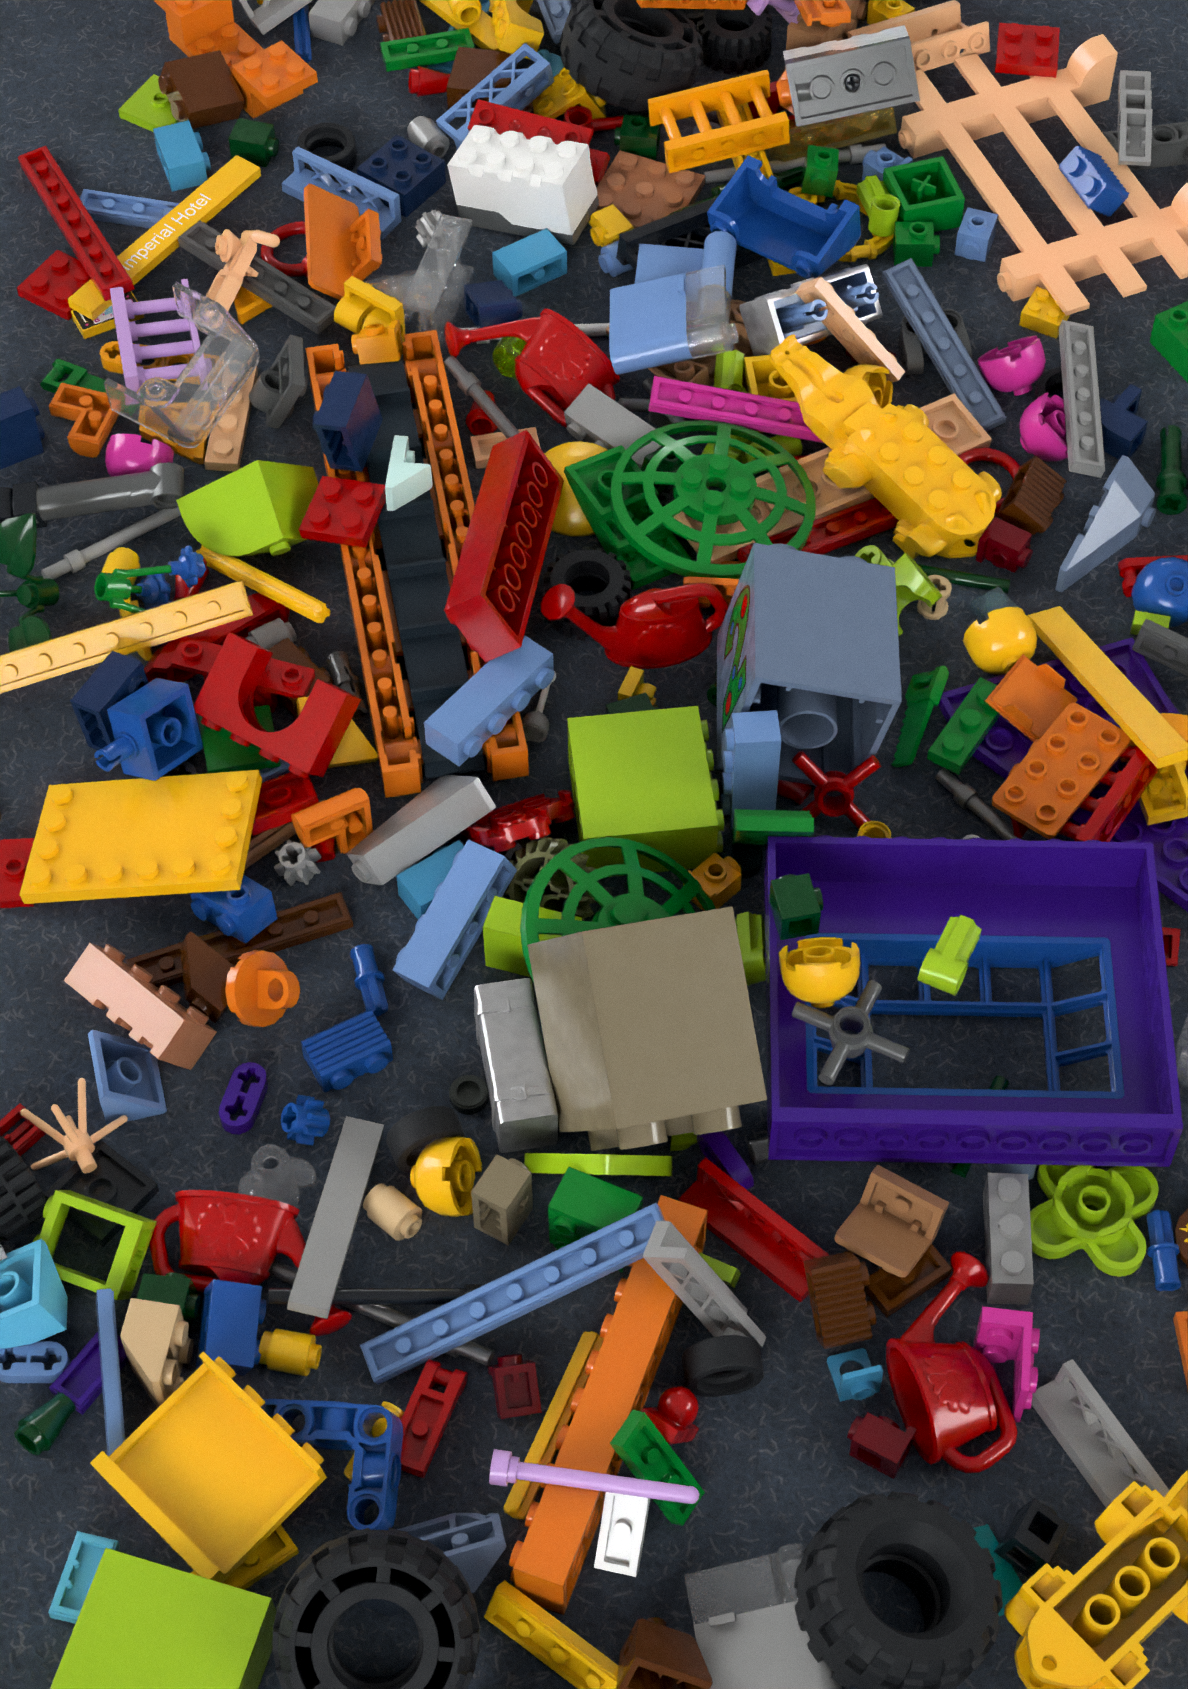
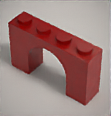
M229 632L193 705L195 713L203 717L201 723L219 732L222 727L232 732L229 738L243 746L249 747L252 743L260 747L261 749L258 754L275 763H278L280 759L290 764L288 770L302 778L307 779L310 774L323 777L361 699L331 683L317 679L298 718L283 730L268 732L256 717L254 694L273 652L244 637Z

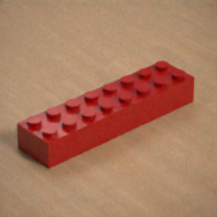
M527 430L492 447L444 609L450 623L458 627L465 636L469 647L476 651L485 663L522 646L564 483L563 478Z

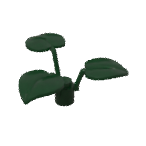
M35 513L9 518L0 523V563L8 565V574L27 580L17 590L0 591V597L17 596L18 601L22 605L32 608L19 617L20 626L13 627L8 635L10 652L52 639L49 626L45 620L34 616L37 613H43L44 607L55 605L60 594L59 587L53 579H44L43 576L30 575L36 557L37 531Z

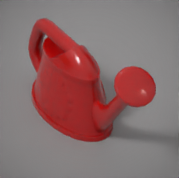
M543 309L540 317H531L471 330L457 328L451 322L445 323L444 336L449 354L455 358L459 355L461 349L471 342L502 337H517L524 340L526 344L523 350L514 359L517 381L524 393L552 419L567 428L563 410L566 411L588 383L615 401L616 395L613 385L620 382V377L615 374L611 361L584 332L568 319L551 309Z
M705 582L665 589L651 588L634 595L621 605L615 626L600 625L578 610L574 605L575 592L572 587L566 584L553 586L546 592L541 602V612L544 617L549 620H558L563 617L568 618L604 648L607 658L613 663L629 668L632 666L638 669L668 667L680 664L701 654L709 647L712 641V631L722 625L728 610V603L719 589ZM699 597L708 598L715 609L712 616L704 619L700 609Z
M182 1190L175 1192V1201L178 1204L163 1210L154 1219L157 1222L149 1245L156 1275L165 1276L167 1273L174 1272L169 1264L165 1233L172 1223L179 1221L181 1259L179 1260L178 1267L186 1271L217 1277L183 1274L191 1278L197 1292H204L213 1279L259 1286L264 1280H268L269 1269L277 1253L288 1256L298 1269L306 1245L298 1223L295 1220L300 1211L298 1208L280 1201L252 1195L213 1190ZM332 1305L328 1319L315 1316L309 1332L315 1336H324L336 1332L349 1323L352 1319V1314Z
M957 1251L952 1254L950 1259L953 1273L949 1278V1282L900 1338L888 1340L886 1345V1362L894 1399L907 1429L908 1426L917 1429L913 1445L919 1455L930 1465L939 1462L942 1458L955 1470L964 1473H980L993 1466L1010 1452L1016 1443L1018 1431L1016 1421L995 1371L996 1369L981 1351L964 1341L956 1342L955 1344L935 1343V1326L960 1292L964 1291L967 1287H984L989 1280L987 1270L978 1259L968 1253ZM998 1422L1001 1431L1000 1437L980 1454L966 1456L956 1449L986 1431L996 1430Z

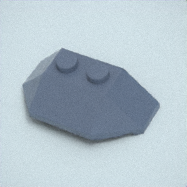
M452 1513L397 1529L406 1531L409 1535L423 1541L428 1540L441 1549L446 1557L455 1566L457 1565L468 1582L471 1593H475L507 1547L499 1513H489L488 1515ZM368 1599L356 1603L389 1617L409 1613L400 1605L383 1599Z

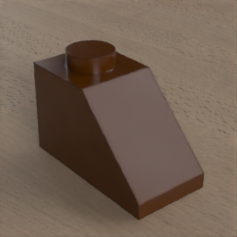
M190 931L180 948L185 1000L190 1003L189 1006L195 1007L208 1016L212 1022L216 1023L229 1008L225 987L227 975L231 967L235 966Z

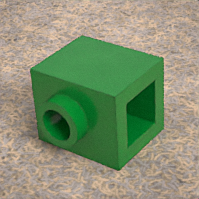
M808 144L802 170L801 193L825 197L833 196L838 174L839 149Z
M895 221L892 243L894 266L912 258L917 267H932L933 254L939 255L940 236L934 235L933 222Z

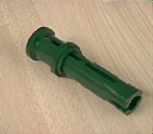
M1168 425V436L1165 427L1160 430L1161 473L1156 479V486L1160 491V495L1157 497L1156 506L1161 513L1166 515H1176L1187 508V497L1184 494L1187 478L1182 472L1181 459L1182 431L1175 425Z

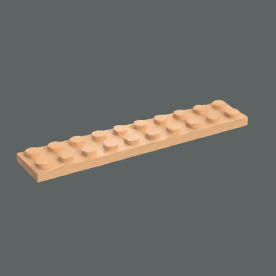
M955 394L920 408L929 419L928 428L957 456L974 448L990 447L992 438ZM829 447L797 460L805 470L813 487L816 499L814 520L875 498L864 486L859 488H839L822 471L828 454L832 451ZM788 465L778 468L786 485L787 496L806 504L805 490L795 473ZM770 473L755 478L757 487L776 492L775 483ZM755 499L750 513L760 524L770 515L775 505ZM785 509L779 522L766 534L768 537L798 527L803 523L804 516ZM683 511L674 516V519L695 530H702L703 523L692 519ZM740 521L732 524L717 525L715 534H733L745 531L746 529ZM687 539L698 554L699 543ZM755 541L734 546L713 545L710 563L720 564L723 561L736 559L738 548L752 544Z

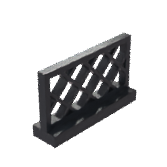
M717 197L621 233L619 235L616 258L623 266L630 264L636 271L639 243L704 249L703 242L691 239L699 236L707 237L712 233L707 211ZM736 250L734 270L765 257L753 251L746 253Z

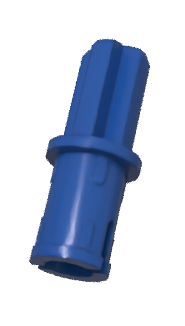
M369 944L357 945L350 951V957L357 976L354 980L355 986L361 990L366 1011L371 1009L373 1014L379 1017L381 1014L386 1013L389 1008L382 985L385 980L384 974L378 970L373 946Z
M1153 1210V1212L1147 1214L1150 1240L1147 1255L1152 1258L1155 1288L1157 1291H1174L1181 1287L1176 1258L1180 1250L1179 1246L1174 1243L1171 1215L1168 1211Z

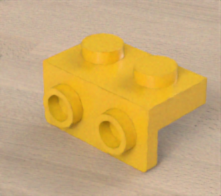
M1185 761L1160 768L1138 799L1147 825L1188 817V779L1185 774Z

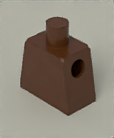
M659 1617L642 1618L636 1621L619 1655L616 1689H710L713 1681L695 1638L690 1634L667 1627L666 1622Z

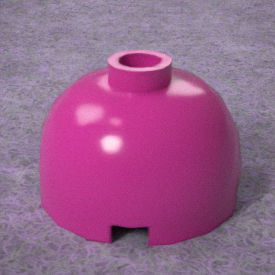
M1037 336L1024 337L1008 342V347L999 351L996 347L980 356L977 361L987 384L1000 392L1013 391L1014 396L1031 391L1033 389L1032 383L1037 381L1043 374L1046 362L1042 343Z
M1044 393L1024 410L1020 418V442L1027 453L1033 454L1046 462L1062 461L1068 458L1064 400L1056 394L1048 397L1049 393Z
M115 434L110 437V441L107 444L106 468L111 477L150 471V468L156 464L173 463L174 450L156 439H152V444L150 445L141 442V435Z

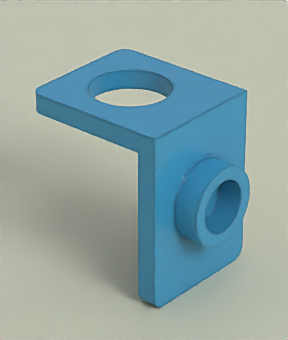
M860 1348L827 1358V1364L840 1402L849 1399L862 1400L874 1395L876 1392H880L884 1371L882 1365L871 1366L866 1349ZM847 1361H855L863 1368L845 1373L842 1376L839 1371L841 1365Z

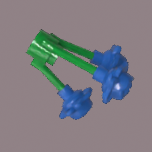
M188 545L185 548H181V555L178 561L168 562V565L128 570L114 569L113 573L101 572L95 581V596L100 601H109L110 608L123 609L131 613L141 612L166 604L170 599L171 586L166 582L164 573H169L170 576L180 575L187 587L191 588L193 585H197L198 578H202L206 571L204 558L201 554L193 552L192 547ZM147 575L137 585H131L130 580L126 579L128 577ZM131 593H135L143 601L145 609L124 602V600H127Z

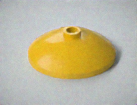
M575 441L560 444L544 453L564 480L552 531L567 536H589L595 534L564 473V468L607 451L606 448L590 442Z

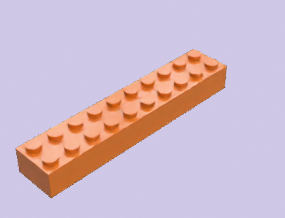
M661 1195L658 1206L665 1221H670L698 1254L699 1252L703 1253L706 1240L707 1210ZM644 1258L629 1264L628 1266L632 1268L628 1279L622 1277L618 1283L614 1296V1301L618 1303L614 1315L607 1313L600 1331V1337L604 1338L599 1351L592 1350L585 1369V1374L589 1375L585 1388H577L570 1411L574 1412L570 1426L562 1425L556 1441L555 1449L559 1450L555 1464L548 1462L546 1466L616 1476L619 1473L623 1460L610 1445V1442L632 1410L642 1411L683 1305V1301ZM540 1483V1487L544 1488L540 1502L533 1501L529 1507L525 1520V1526L529 1528L524 1542L517 1540L510 1556L509 1566L513 1567L510 1581L515 1583L516 1589L540 1607L564 1615L600 1523L606 1492Z

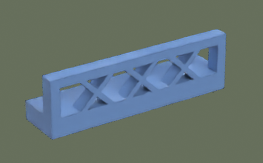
M524 43L436 120L437 126L454 140L458 150L470 132L467 127L474 111L472 102L477 98L489 97V102L523 110L554 82L550 63ZM525 56L535 62L529 68L517 69V63ZM500 78H511V84L506 88H494L495 82ZM455 117H467L466 123L458 130L448 124Z
M297 147L292 152L294 172L281 183L282 192L304 202V187L308 184H313L354 203L359 209V217L369 208L379 213L380 239L382 240L401 222L400 197L398 193L300 147ZM305 163H308L314 172L305 168ZM329 174L333 175L339 183L334 182ZM354 186L358 187L364 195L360 194ZM379 198L388 201L389 207L385 206Z

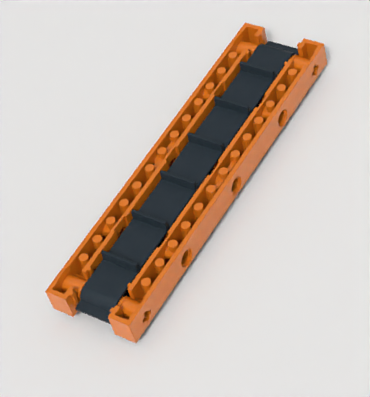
M436 330L404 334V342H402L403 360L400 358L399 361L360 365L359 359L346 360L348 371L345 368L343 350L339 351L338 344L305 348L315 412L320 409L324 389L327 384H330L335 371L358 372L367 374L383 418L363 471L332 469L329 466L326 455L323 453L327 476L385 485L394 435L408 436L409 450L415 451V463L429 464L432 470L433 486L430 490L395 511H387L385 502L366 548L339 544L385 798L421 793V783H423L422 764L426 779L486 770L484 755L487 762V771L492 773L493 781L529 776L528 748L520 712L518 711L507 720L501 732L496 735L493 734L483 743L481 750L476 756L469 757L460 766H457L429 747L425 740L424 722L486 664L480 655L469 647L465 636L456 625L450 623L444 611L475 505ZM412 403H415L416 409L412 408ZM419 438H422L426 459H423ZM441 539H443V542H444V547H445V552H446V557H447V561H446V562H445V558H443V553H442V548H441V543H440V540H441ZM376 549H381L385 571H381L379 555H377ZM462 646L466 648L470 670L466 669ZM397 656H402L405 680H402L400 665L397 664ZM409 712H413V717H409Z

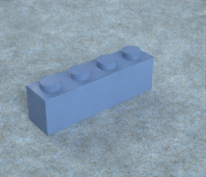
M524 635L520 648L488 661L424 722L426 744L457 766H460L469 757L476 756L486 740L493 734L496 735L501 732L510 717L517 711L520 712L525 709L531 697L551 683L554 677L553 653Z
M777 710L732 713L731 728H726L724 731L726 751H723L724 772H722L723 794H721V809L723 816L729 815L730 829L733 827L735 809H776L781 751V734Z
M468 839L463 849L455 855L453 866L447 877L437 886L434 899L426 913L418 919L415 932L408 944L398 953L393 971L407 983L443 1000L483 931V925L494 896H503L517 872L513 864L505 856Z

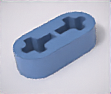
M38 1341L29 1345L0 1349V1362L7 1361L8 1355L12 1354L18 1361L12 1363L9 1370H5L3 1364L0 1363V1381L5 1383H53L70 1364V1358L64 1346L52 1341ZM49 1355H56L58 1362L53 1364L51 1370H46L41 1362H47Z

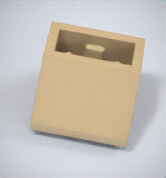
M131 1298L120 1337L131 1370L158 1408L184 1383L180 1373L183 1363L189 1364L191 1361L194 1342L193 1339H189V1324L183 1319L180 1305Z

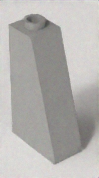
M441 776L346 853L353 863L351 866L352 871L364 883L384 885L396 877V875L496 808V805L478 777Z

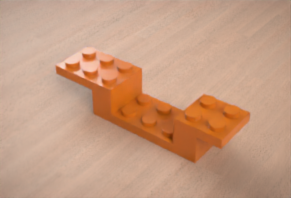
M153 0L166 13L170 40L188 57L218 50L221 51L245 99L243 109L253 119L303 94L304 89L318 82L317 72L282 40L263 49L234 22L232 0Z

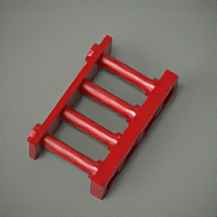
M480 99L477 100L467 127L470 131L474 125L494 128L500 135L506 131L520 132L528 140L534 136H544L551 138L557 145L563 141H573L589 145L594 133L593 129ZM589 148L594 182L598 186L611 157L606 152Z
M1129 745L1120 756L1129 760L1123 771L1119 770L1116 773L1109 770L1100 781V783L1111 786L1105 797L1097 799L1088 796L1079 808L1093 813L1087 823L1079 826L1067 821L1058 834L1075 841L1099 840L1101 842H1110L1159 769L1137 745L1135 747ZM1010 817L1014 835L1021 839L1028 830V827Z

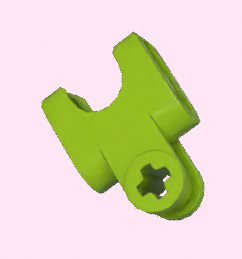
M875 545L865 546L855 554L856 557L864 559L867 563L895 567L898 637L903 633L899 625V616L907 604L915 600H921L929 607H932L942 597V594L926 573L907 553H904L896 562L888 559Z

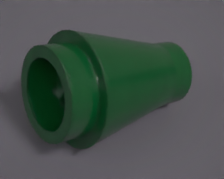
M58 1392L51 1400L18 1422L19 1428L14 1432L16 1440L25 1450L33 1455H40L43 1450L49 1451L68 1418L76 1410L75 1404L65 1394Z

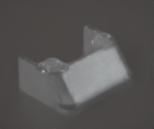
M175 282L172 287L178 315L194 322L198 330L207 334L201 346L175 383L164 378L154 377L146 380L137 392L109 378L105 380L104 385L112 411L182 447L196 448L207 439L258 365L260 355L256 342L221 304Z

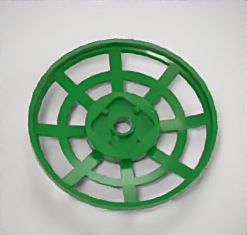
M709 420L684 421L652 430L637 439L624 451L616 464L611 479L610 504L612 514L619 530L627 541L645 558L661 568L685 577L740 579L746 562L723 565L711 564L713 545L734 546L753 540L758 544L772 545L773 543L766 533L771 531L779 522L785 509L804 516L803 523L796 535L787 543V545L801 551L811 534L816 514V499L812 484L805 470L793 455L780 444L761 433L726 422ZM691 431L717 432L716 436L698 435L682 438L677 441L668 436ZM730 435L757 443L774 453V455L765 456L751 445L730 438ZM652 441L663 446L652 457L645 471L624 472L626 464L638 450ZM694 444H715L714 454L696 456L686 448V446ZM731 446L742 450L756 458V460L742 464L738 460L727 456L728 448ZM671 453L683 462L676 473L656 471L660 463ZM787 464L798 477L806 493V504L787 496L786 485L777 468L778 466ZM768 470L774 480L776 492L757 487L754 474ZM643 484L644 498L653 514L639 525L634 523L624 505L622 485ZM654 484L673 485L675 500L662 507L655 494ZM716 486L723 491L709 490L707 487ZM755 499L775 505L770 515L760 524L750 513ZM683 511L692 519L702 522V530L690 528L673 517ZM740 521L746 529L745 531L733 534H715L717 525H727ZM663 524L675 534L699 543L697 560L686 559L669 552L654 543L647 535Z
M612 837L587 839L573 844L555 855L535 876L527 891L522 907L520 925L522 951L528 972L533 980L527 945L540 942L539 934L565 936L582 931L672 917L680 909L685 914L695 913L689 903L694 897L697 898L705 911L716 909V907L702 890L700 883L682 865L665 853L649 845L629 839ZM612 847L621 848L624 864L607 865L587 873L570 859L578 853L592 848ZM637 853L660 863L674 873L685 885L678 890L662 876L640 867ZM559 869L577 884L572 888L565 901L561 919L538 918L539 906L544 890L553 874ZM626 875L628 894H621L614 898L597 882L609 876ZM642 879L656 884L666 891L671 898L660 906L654 900L645 897ZM585 892L601 906L592 922L575 920L578 903Z

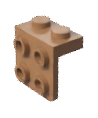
M877 1164L870 1174L860 1203L837 1230L834 1240L853 1254H857L882 1267L886 1272L898 1277H907L936 1238L950 1202Z

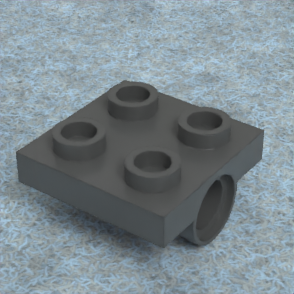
M290 334L270 369L260 374L249 393V400L252 405L258 410L266 412V426L280 428L285 418L291 417L298 397H302L306 392L308 379L304 377V367L307 356L303 352V338Z

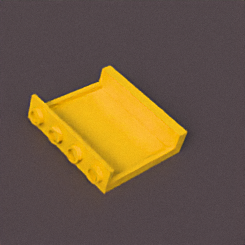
M203 1351L199 1355L203 1364L109 1457L102 1451L90 1464L199 1576L224 1583L327 1476L320 1466L324 1461L322 1456L307 1442L300 1447L290 1437L295 1432L294 1429L278 1413L271 1418L261 1408L265 1401L251 1386L247 1384L241 1389L232 1380L236 1375L235 1371L220 1356L213 1361Z

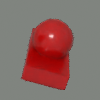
M673 1386L666 1389L660 1396L657 1407L643 1408L641 1411L646 1413L669 1445L692 1441L699 1430L697 1426L692 1424L697 1417L699 1409L697 1398L689 1389L682 1386Z

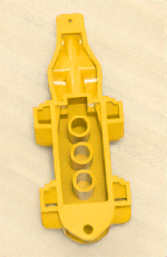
M796 335L788 336L778 346L774 347L771 350L769 360L795 393L804 423L832 450L828 454L822 471L839 488H859L864 486L899 520L896 524L897 528L894 530L895 536L893 541L912 559L919 554L926 557L938 555L950 559L975 556L977 554L979 538L992 522L996 503L1002 496L999 483L987 472L982 471L977 475L928 428L929 419L917 406L907 404L905 407L901 405L894 406L889 403L884 408H881L864 380L840 372L820 355L810 351L807 346L801 345L797 341ZM971 540L974 543V546L968 547L965 545L964 541Z
M1188 1470L1178 1479L1165 1497L1156 1489L1151 1491L1146 1485L1140 1487L1133 1481L1095 1520L1094 1524L1097 1533L1106 1545L1074 1575L1069 1570L1063 1571L1059 1566L1052 1569L1046 1563L1021 1586L1018 1593L1005 1605L1004 1615L1006 1619L1021 1635L1017 1640L1014 1659L1017 1673L1027 1689H1133L1150 1672V1669L1145 1665L1148 1658L1142 1653L1144 1648L1141 1644L1173 1613L1188 1624Z

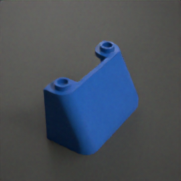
M748 155L707 211L711 232H728L733 235L738 245L794 270L803 278L819 277L849 252L860 239L859 205L845 199L839 209L838 205L831 203L827 210L778 188L777 177L771 175L767 179L760 171L762 161Z

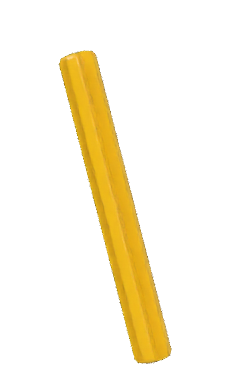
M585 1331L582 1334L525 1458V1463L539 1465L551 1463L557 1450L555 1446L560 1429L563 1424H569L574 1413L570 1411L574 1394L578 1387L585 1388L589 1375L585 1374V1369L592 1350L599 1351L604 1338H601L598 1333ZM517 1479V1483H514L504 1504V1512L514 1519L524 1520L531 1503L537 1495L540 1483Z

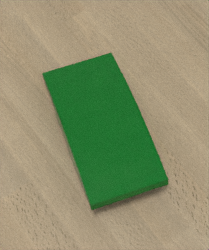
M620 445L566 466L564 473L596 537L607 554L610 552L617 555V561L623 560L626 564V570H629L631 576V590H635L671 575L673 572L661 568L639 553L621 533L613 517L610 504V486L616 464L625 451V448ZM630 458L624 472H641L642 470L635 461ZM643 484L622 485L624 505L631 519L636 525H639L653 514L645 501ZM654 487V489H655V494H656V496L658 497V493H659V492H658V491L656 490V488ZM663 524L647 535L654 543L667 551L691 560V557L674 537L673 532Z
M734 810L733 844L767 845L768 836L813 837L814 818H812L810 811Z

